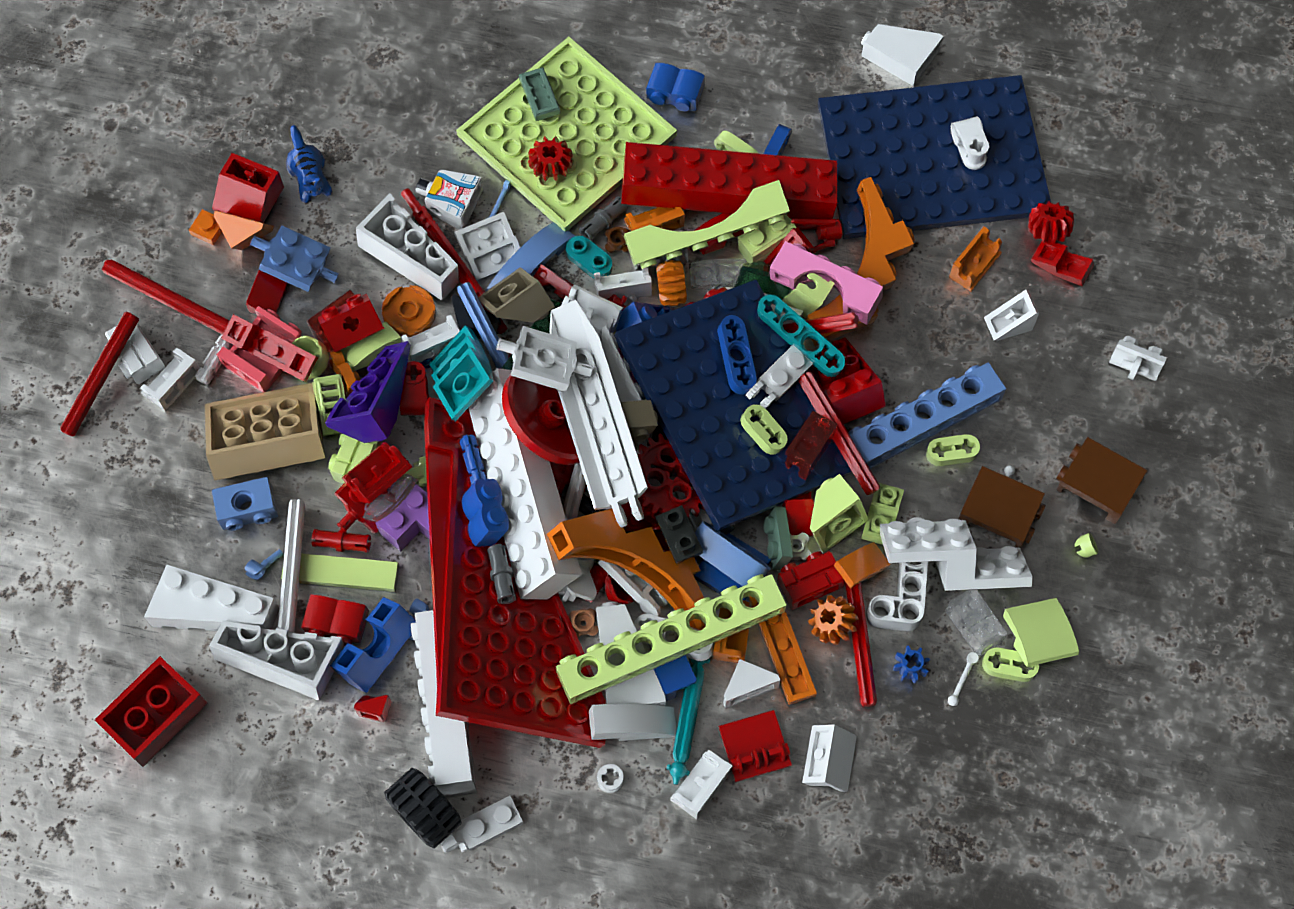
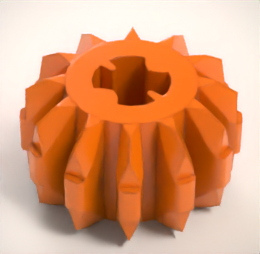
M673 260L658 263L656 271L660 303L663 306L684 304L687 300L683 264L680 261Z
M828 595L826 602L821 599L817 600L818 609H810V612L815 616L807 620L811 626H814L811 631L812 634L819 637L820 641L825 644L831 641L832 644L839 645L840 638L845 641L849 640L848 631H857L852 623L859 620L858 616L853 613L855 610L854 605L847 603L846 599L842 596L836 599L834 596Z

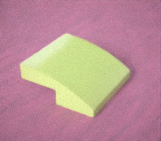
M1057 598L1005 609L1003 617L1016 637L1014 647L1026 667L1079 654L1074 632Z

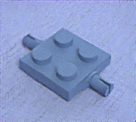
M282 225L276 236L269 242L254 235L250 246L265 251L259 270L309 292L313 283L320 277L335 284L339 273L325 267V260L329 255L331 247Z

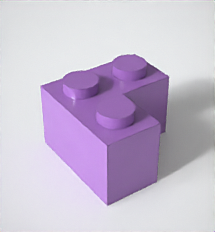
M413 483L376 522L380 535L400 552L419 532L430 540L428 495L416 483Z

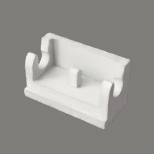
M648 268L641 271L603 277L600 276V272L594 273L597 295L606 300L613 294L619 298H622L624 295L627 298L630 295H636L637 298L652 296V282Z
M574 284L570 290L569 297L565 296L562 305L577 300L598 335L602 327L605 326L609 333H614L623 307Z
M451 315L446 317V322L410 338L406 334L401 336L402 342L408 341L411 345L409 352L411 361H417L422 364L436 358L460 332Z
M178 348L173 351L175 354L173 360L149 386L143 384L140 387L142 395L164 411L170 407L196 378L195 374L200 368L194 358Z
M705 751L670 800L697 819L731 774L732 765L712 751Z

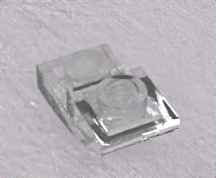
M714 259L696 261L689 264L691 289L693 290L737 287L749 282L746 259Z
M409 474L401 476L387 489L389 491L387 494H381L373 502L366 503V512L363 518L368 521L378 522L388 516L406 499L418 480Z

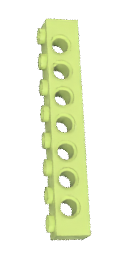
M763 574L754 576L747 581L748 584L740 588H737L736 585L723 590L721 596L712 600L710 597L703 598L694 603L695 607L689 610L677 609L667 615L668 619L657 622V620L649 621L641 626L642 630L632 634L630 631L623 632L614 637V642L607 645L598 643L589 647L586 654L579 657L573 654L559 661L560 665L556 666V673L570 705L784 613L787 605L773 575L764 577ZM745 597H753L757 600L758 605L753 608L744 605L743 599ZM719 608H726L731 612L732 616L728 619H721L717 616L716 611ZM694 619H699L703 621L705 628L696 631L690 627L689 623ZM666 631H674L679 638L675 642H667L662 635ZM640 642H646L652 649L649 653L641 654L636 650L635 646ZM617 653L621 654L625 661L621 665L615 666L608 661V658L612 654ZM586 665H592L596 667L598 672L593 677H586L581 673V670Z

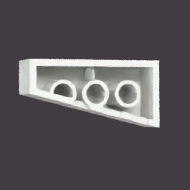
M390 193L356 227L358 247L440 300H443L459 283L458 264L437 242H433L427 236V232L423 227L418 226L411 219V215L396 203V199Z
M166 565L144 618L152 627L157 628L166 626L176 627V629L198 628L205 629L206 631H217L222 621L257 625L263 629L271 630L280 608L272 597Z

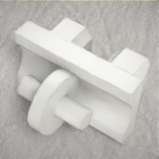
M1125 336L1123 340L1119 339L1109 363L1129 370L1128 378L1131 380L1134 379L1137 373L1156 381L1167 358L1163 356V350L1155 346L1149 347L1148 350L1137 346V339L1130 336Z

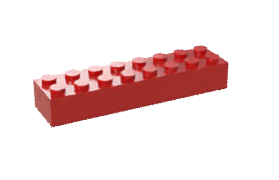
M626 142L621 204L673 209L681 207L684 210L733 214L746 201L754 188L779 180L790 210L787 213L790 219H833L837 206V161Z

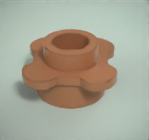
M594 609L574 610L569 613L568 617L578 638L581 635L589 634L590 636H595L598 633V626L595 625L597 614ZM585 621L586 625L582 626L581 622Z

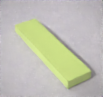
M301 553L299 583L395 592L399 564L398 562Z

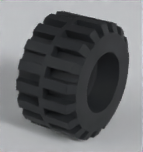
M411 767L384 792L386 800L429 847L435 849L462 824L460 815L451 803L421 771Z

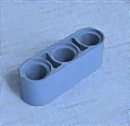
M702 521L695 531L703 553L699 556L741 586L747 585V581L754 576L763 574L765 577L771 568L765 562L721 531H716L715 527Z

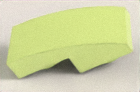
M387 322L382 323L384 329L341 349L345 362L349 364L353 371L370 365L385 346L401 343V336Z
M879 483L880 489L873 494L868 512L869 520L865 523L861 539L883 545L880 536V524H889L896 521L904 490Z

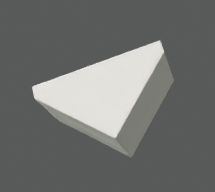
M1025 290L985 316L984 319L993 340L999 341L1032 331L1039 312L1029 290Z
M739 659L724 694L723 705L725 709L779 688L780 678L778 674Z

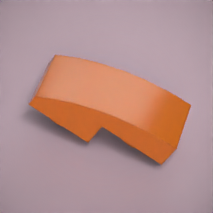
M872 542L841 558L834 564V567L848 586L852 588L865 579L872 578L891 564L888 563L887 558L875 542Z

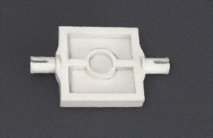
M525 326L522 327L516 343L499 338L496 350L512 354L514 363L511 376L566 392L573 373L589 378L592 373V365L577 362L575 353L577 342Z

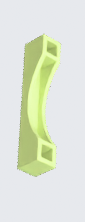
M778 180L754 188L735 213L709 228L678 232L648 225L625 233L624 239L634 267L641 265V268L645 269L656 265V259L666 256L667 260L682 256V250L692 247L694 252L708 247V241L717 239L720 243L734 238V232L743 230L744 234L755 231L759 229L758 224L768 221L769 225L781 222L785 220L784 215L790 210Z

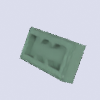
M544 67L519 74V80L535 121L560 114L559 105Z

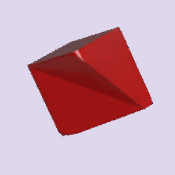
M364 695L355 703L354 709L359 717L384 723L386 722L392 701L389 695L379 697Z

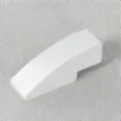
M649 704L592 705L589 709L591 740L618 738L619 741L676 737L674 707Z

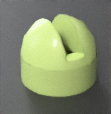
M1091 533L1082 535L1076 540L1075 547L1080 546L1082 549L1077 552L1079 556L1087 558L1099 553Z

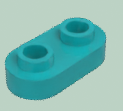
M574 236L568 240L566 244L567 258L593 279L595 278L594 273L600 272L601 277L611 274L613 269L612 259L605 251L584 236ZM578 245L583 246L580 250L575 249ZM596 261H602L603 264H602V265H596L595 262H596Z

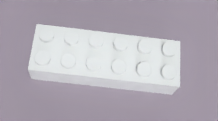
M433 610L415 613L416 623H411V632L416 648L419 649V651H414L416 668L419 669L420 677H423V679H418V690L420 697H422L423 705L426 704L425 708H421L423 726L426 727V732L430 735L425 737L426 753L429 755L430 762L433 761V765L428 766L429 780L445 798L477 793L468 722L436 716L437 678Z

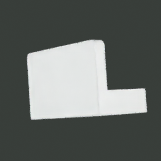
M837 725L812 726L802 783L809 786H830L838 791L847 792L857 736Z

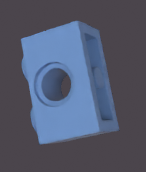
M268 477L212 489L217 521L223 530H239L244 525L251 523L264 524L270 522L272 518L278 517L273 487ZM252 502L248 509L240 510V506L243 503Z

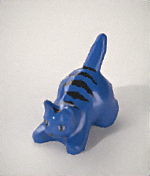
M292 125L290 130L294 149L288 153L286 166L289 174L292 177H297L301 201L308 203L311 196L315 197L321 193L325 196H330L332 188L321 169L325 165L322 152L314 145H306L297 126Z

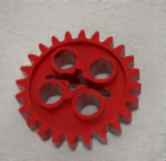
M660 433L657 442L652 438H648L647 447L640 444L638 449L640 454L637 453L648 486L646 491L638 498L639 501H643L642 511L651 508V517L653 518L657 513L662 514L682 505L688 519L690 512L695 517H698L700 513L699 508L705 509L695 490L691 489L692 484L668 439L665 440ZM663 455L670 456L674 462L666 463L660 457ZM672 474L677 476L674 480L669 478ZM655 478L660 481L661 485L652 486L647 480ZM673 492H682L686 498L679 500L674 497Z

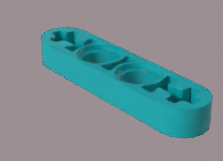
M765 295L761 298L757 313L762 321L788 344L798 348L813 362L812 365L822 374L828 377H835L842 372L845 366V358L835 346L779 297ZM765 304L768 306L774 304L776 306L775 313L772 311L766 313ZM782 312H784L785 315L781 317L779 323H776L775 321L778 317L776 314L781 316ZM792 320L797 323L798 330L795 333H788L784 330L783 323ZM809 338L815 339L819 344V348L816 351H808L804 347V341ZM823 348H825L827 351L825 352L824 356L822 355L820 360H818L816 357H818L821 354ZM827 359H837L836 366L838 368H836L835 366H832L830 368L826 366L828 362Z

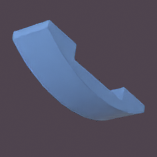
M554 222L547 225L531 237L505 263L488 285L485 292L520 267L531 276H534L540 265H545L555 254L559 256L566 249L568 240L575 235L569 230L563 231Z

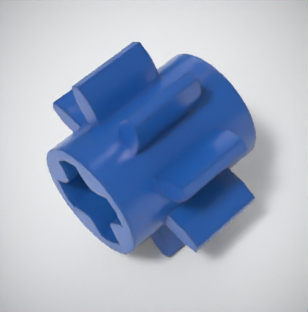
M908 645L904 655L896 653L895 659L900 663L894 665L893 671L900 672L902 675L900 681H904L907 678L912 679V682L916 684L919 674L926 677L928 670L923 666L929 663L930 658H923L921 654L922 648H919L917 651L911 650ZM914 661L916 663L912 669L908 668L907 664Z

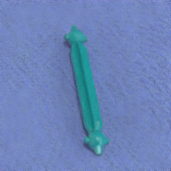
M710 658L704 661L691 659L693 663L691 668L697 681L695 684L684 689L672 753L674 762L671 765H667V770H669L673 778L674 785H678L681 778L690 774L685 762L690 757L705 675L703 665L705 663L709 664Z

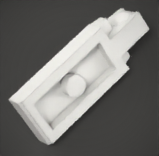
M508 796L462 819V824L440 844L445 853L460 847L462 852L466 850L472 851L524 823L511 796Z

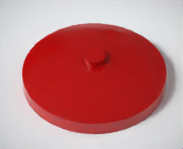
M510 375L503 387L502 406L506 420L517 438L533 453L550 462L563 465L580 463L558 390Z

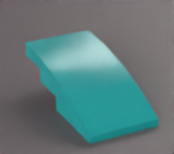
M466 325L429 364L433 370L431 376L435 381L433 388L454 421H457L494 381L488 357L474 331Z

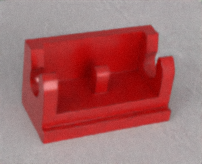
M383 442L345 474L342 479L360 502L371 503L410 470L412 466L396 446L392 445L390 447L387 442Z

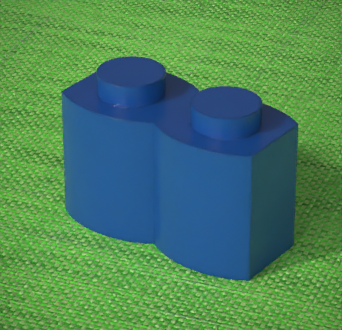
M655 63L646 87L647 99L656 105H673L680 111H696L705 86V75L694 70L679 69L666 63Z
M476 479L462 497V508L469 520V537L475 547L495 545L509 528L508 515L501 505L503 499L502 491L495 479Z

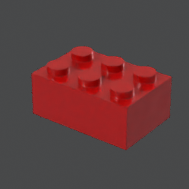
M159 656L94 720L134 760L144 767L208 703L179 673Z

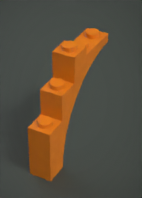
M872 177L861 180L857 188L864 209L866 240L860 268L856 274L865 279L869 277L876 280L883 287L884 291L893 286L897 277L894 265L891 262L888 263V261L909 253L915 239L912 230L906 227L903 220L893 224V214L888 207H885L882 201L883 195L880 186L874 184ZM838 295L826 306L809 314L805 320L843 314L841 295ZM878 307L875 310L873 316L871 317L868 325L873 324L876 318L878 317ZM858 321L857 328L821 335L830 341L868 325ZM812 339L814 346H818V342Z
M613 509L562 521L547 533L558 560L591 558L616 564L636 574L653 586L670 603L674 610L683 608L684 611L695 607L694 603L704 598L694 577L695 574L701 571L694 557L676 565L671 551L663 552L652 527L626 534L624 528H621L616 521ZM694 619L689 623L690 627L698 630L705 628V624L699 619Z

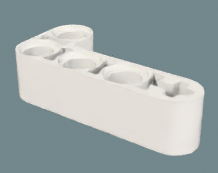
M916 517L910 519L907 523L918 522L924 519ZM928 561L920 562L921 564L912 565L909 562L899 563L897 597L888 595L874 597L866 614L869 624L876 628L898 631H913L917 629L925 609ZM905 584H915L919 591L910 592L905 588ZM882 607L887 611L888 615L878 616L874 612V608ZM910 610L915 613L916 619L909 620L904 617L902 612Z

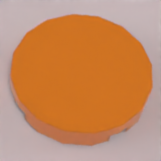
M409 285L410 287L404 288L401 286L387 294L382 303V316L384 322H387L400 336L406 334L407 337H412L431 327L435 320L436 307L432 296L425 289L415 285Z

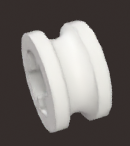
M615 764L602 766L597 774L598 785L606 793H614L621 789L624 775L620 767ZM612 771L614 776H619V779L614 780V785L611 786L607 785V781H602V778L607 777V772Z

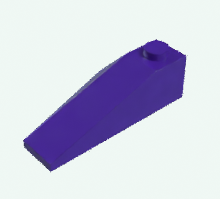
M408 341L384 347L367 367L369 373L360 381H355L350 386L353 390L346 399L340 398L336 402L325 422L328 428L363 443L388 439L397 421L411 347Z

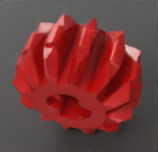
M544 136L542 143L535 140L534 148H531L528 152L529 167L533 169L536 177L543 175L545 182L549 177H553L556 182L558 175L566 177L567 169H571L573 165L571 148H568L565 140L558 142L556 136L552 140H548Z
M1048 201L1047 204L1038 203L1037 207L1032 208L1029 215L1028 228L1029 232L1033 234L1034 239H1042L1043 243L1051 241L1054 244L1056 240L1064 242L1066 237H1070L1073 232L1074 213L1069 211V206H1060V202L1052 204Z

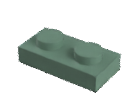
M775 506L764 520V532L768 534L767 554L768 558L771 559L772 569L781 570L793 558L786 508Z

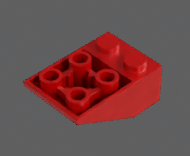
M846 337L831 343L845 358V366L839 375L828 377L813 365L807 370V372L813 373L843 424L886 407L882 381ZM823 348L821 354L816 358L820 360L827 350ZM827 359V367L835 366L838 368L836 366L837 359Z

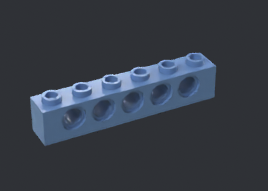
M989 362L982 366L974 365L965 372V375L957 379L956 377H951L941 385L942 387L934 391L932 389L926 390L919 395L917 400L911 403L909 401L903 402L895 408L894 412L888 415L880 414L871 421V424L863 428L857 426L849 431V435L869 468L871 469L1002 400L1006 387ZM965 388L974 389L976 394L967 393ZM948 400L953 406H945L941 401ZM924 412L928 414L930 418L923 419L919 417L917 413ZM894 425H902L906 430L898 431L894 428ZM878 437L883 442L880 444H875L870 440V438Z

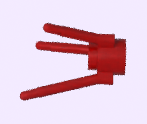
M791 219V223L800 230H816L817 238L824 241L814 246V249L810 252L812 254L828 247H835V240L842 238V226L839 219Z

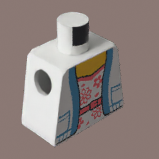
M447 170L438 171L433 182L420 178L416 186V193L426 196L425 204L428 212L459 230L466 227L483 192L481 177Z

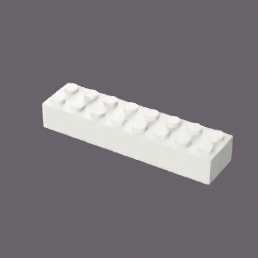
M497 368L493 371L494 381L468 409L487 479H495L502 491L503 499L501 505L504 507L509 519V528L503 537L520 599L548 600L580 577L582 573L577 558L558 560L549 541L547 533L562 521H566L551 465L548 460L529 450L517 438L509 426L502 406V391L512 370Z

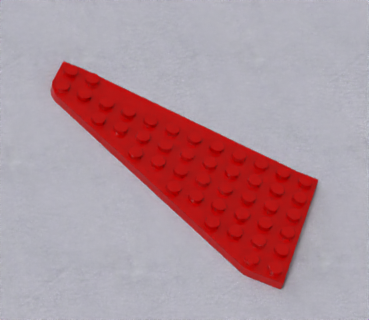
M429 397L425 402L424 435L437 678L436 716L601 748L605 745V739L591 740L589 709L592 705L606 704L602 691L570 705L556 673V666L560 665L559 661L573 654L576 657L585 654L558 592L548 600L520 599L513 575L512 583L516 600L509 604H499L495 583L490 578L492 568L487 552L490 546L475 547L469 537V520L462 508V497L471 486L469 477L472 475L468 474L463 456L465 451H462L460 439L463 436H476L469 409L457 421H454L440 399ZM502 536L496 544L506 546L504 537ZM506 548V554H507L508 564H509L510 567H512V566H511L510 559H509V557H508V551H507V548ZM590 665L582 668L581 673L584 676H594Z

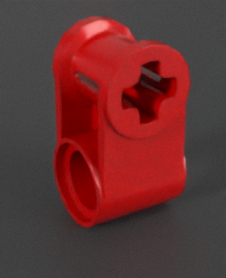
M411 361L407 363L400 400L401 416L425 415V402L429 398L425 367L417 361ZM413 375H417L416 380H412Z

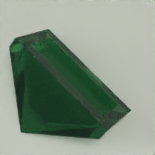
M763 261L742 264L735 287L757 280L763 293L775 295L781 300L788 295L790 288L770 279L771 265Z

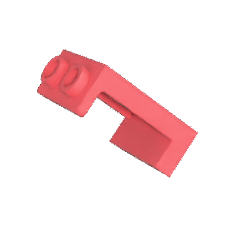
M259 306L255 309L257 317L252 322L253 324L290 343L302 337V331L296 325L290 322L287 325L280 320L279 315L273 310H264ZM235 345L230 350L223 346L216 354L223 367L261 392H267L283 372L282 369Z

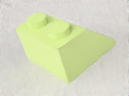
M840 474L824 481L820 489L816 491L810 530L820 549L825 553L869 520L860 498Z

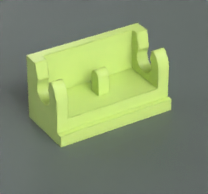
M809 273L807 277L815 282L816 287L810 289L807 285L799 283L782 301L790 307L803 310L802 316L807 318L809 314L813 313L823 304L835 284L831 280L828 282L815 273Z

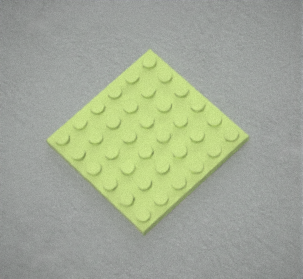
M567 37L527 71L544 67L559 105L560 114L535 121L518 78L456 130L457 136L502 177L509 180L512 186L565 232L622 184L626 142L667 145L677 136V130L570 37ZM544 136L548 140H552L556 136L558 142L565 140L568 148L572 150L573 165L571 169H567L566 177L558 175L557 182L553 177H549L545 182L543 175L536 177L533 169L529 167L528 152L531 148H534L535 140L542 143Z

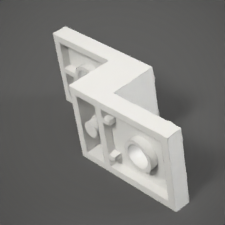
M949 519L937 522L921 520L913 523L893 521L889 524H880V536L888 563L935 561L945 591L1032 587V574L1021 549L1012 546L997 549L976 548L966 520Z

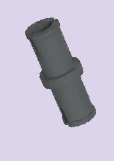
M617 196L603 210H597L594 213V217L583 227L579 228V233L581 236L588 237L592 241L603 229H609L613 225V221L628 210L627 204H621L620 197Z
M502 544L492 545L487 550L492 568L490 578L495 583L498 603L509 604L516 600L512 583L513 569L508 564L506 546H502Z

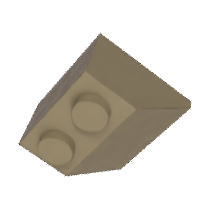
M521 267L478 297L480 303L497 318L531 323L545 318L549 311L555 307L540 282Z

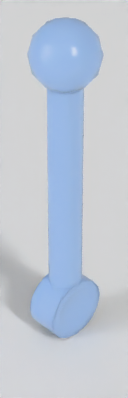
M507 179L503 184V189L490 217L497 214L507 191L510 190L511 184Z

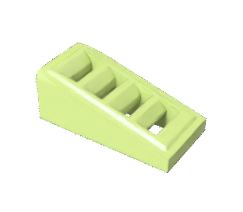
M341 374L314 378L312 384L323 436L338 434L340 432L328 428L325 424L329 414L325 413V410L333 409L337 401L324 403L323 398L337 396L338 400L340 398L345 399ZM334 385H335V387H336V389H333V390H327V391H322V390H321L322 387H328V386H334Z

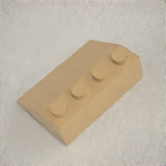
M312 383L205 404L206 457L214 481L325 458L322 429Z

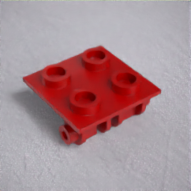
M774 710L718 726L729 763L732 765L735 782L792 766L789 757L790 750L788 744L784 742Z

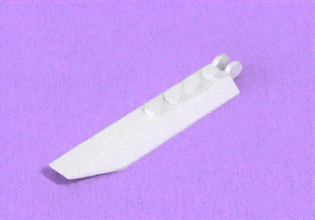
M574 300L551 310L550 334L577 342L575 352L577 362L592 365L593 368L590 378L573 373L566 392L558 390L593 507L595 510L612 508L616 521L622 528L628 525L627 517L621 506L622 504L629 502L633 516L638 521L644 519L638 498L646 491L648 486L601 339L577 300Z

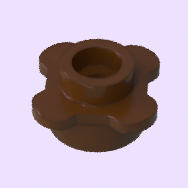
M623 227L607 229L605 232L607 237L606 251L609 253L614 251L629 252L624 234L630 232V230Z

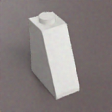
M877 24L873 31H868L862 39V57L914 86L940 52L944 36L939 33Z

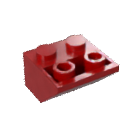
M231 153L219 173L212 206L213 211L224 212L264 223L284 189L279 171Z

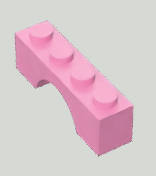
M785 241L770 266V279L793 290L799 283L814 282L807 277L809 273H815L828 282L831 280L835 283L833 287L842 297L843 314L855 312L859 317V321L868 325L883 298V287L880 286L879 282L869 277L865 279L857 275L849 267L835 265L823 255L816 256L808 252L800 244H791Z

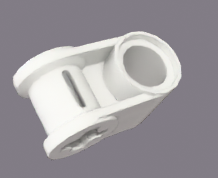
M973 117L951 123L952 138L958 147L964 165L972 170L982 168L987 160L986 154L989 150V142L983 131L980 118Z

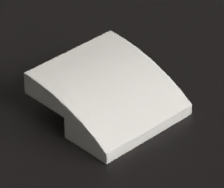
M504 212L454 232L476 280L499 272L520 248Z

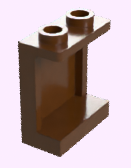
M1087 437L1083 445L1077 443L1069 456V458L1073 459L1069 467L1064 465L1056 477V480L1060 481L1056 490L1061 493L1063 488L1101 508L1108 512L1105 519L1116 524L1147 470Z
M982 466L958 519L966 520L967 525L971 522L1016 543L1015 548H1021L1023 542L1029 544L1035 531L1031 524L1034 518L1040 519L1046 504L1041 503L1045 493Z

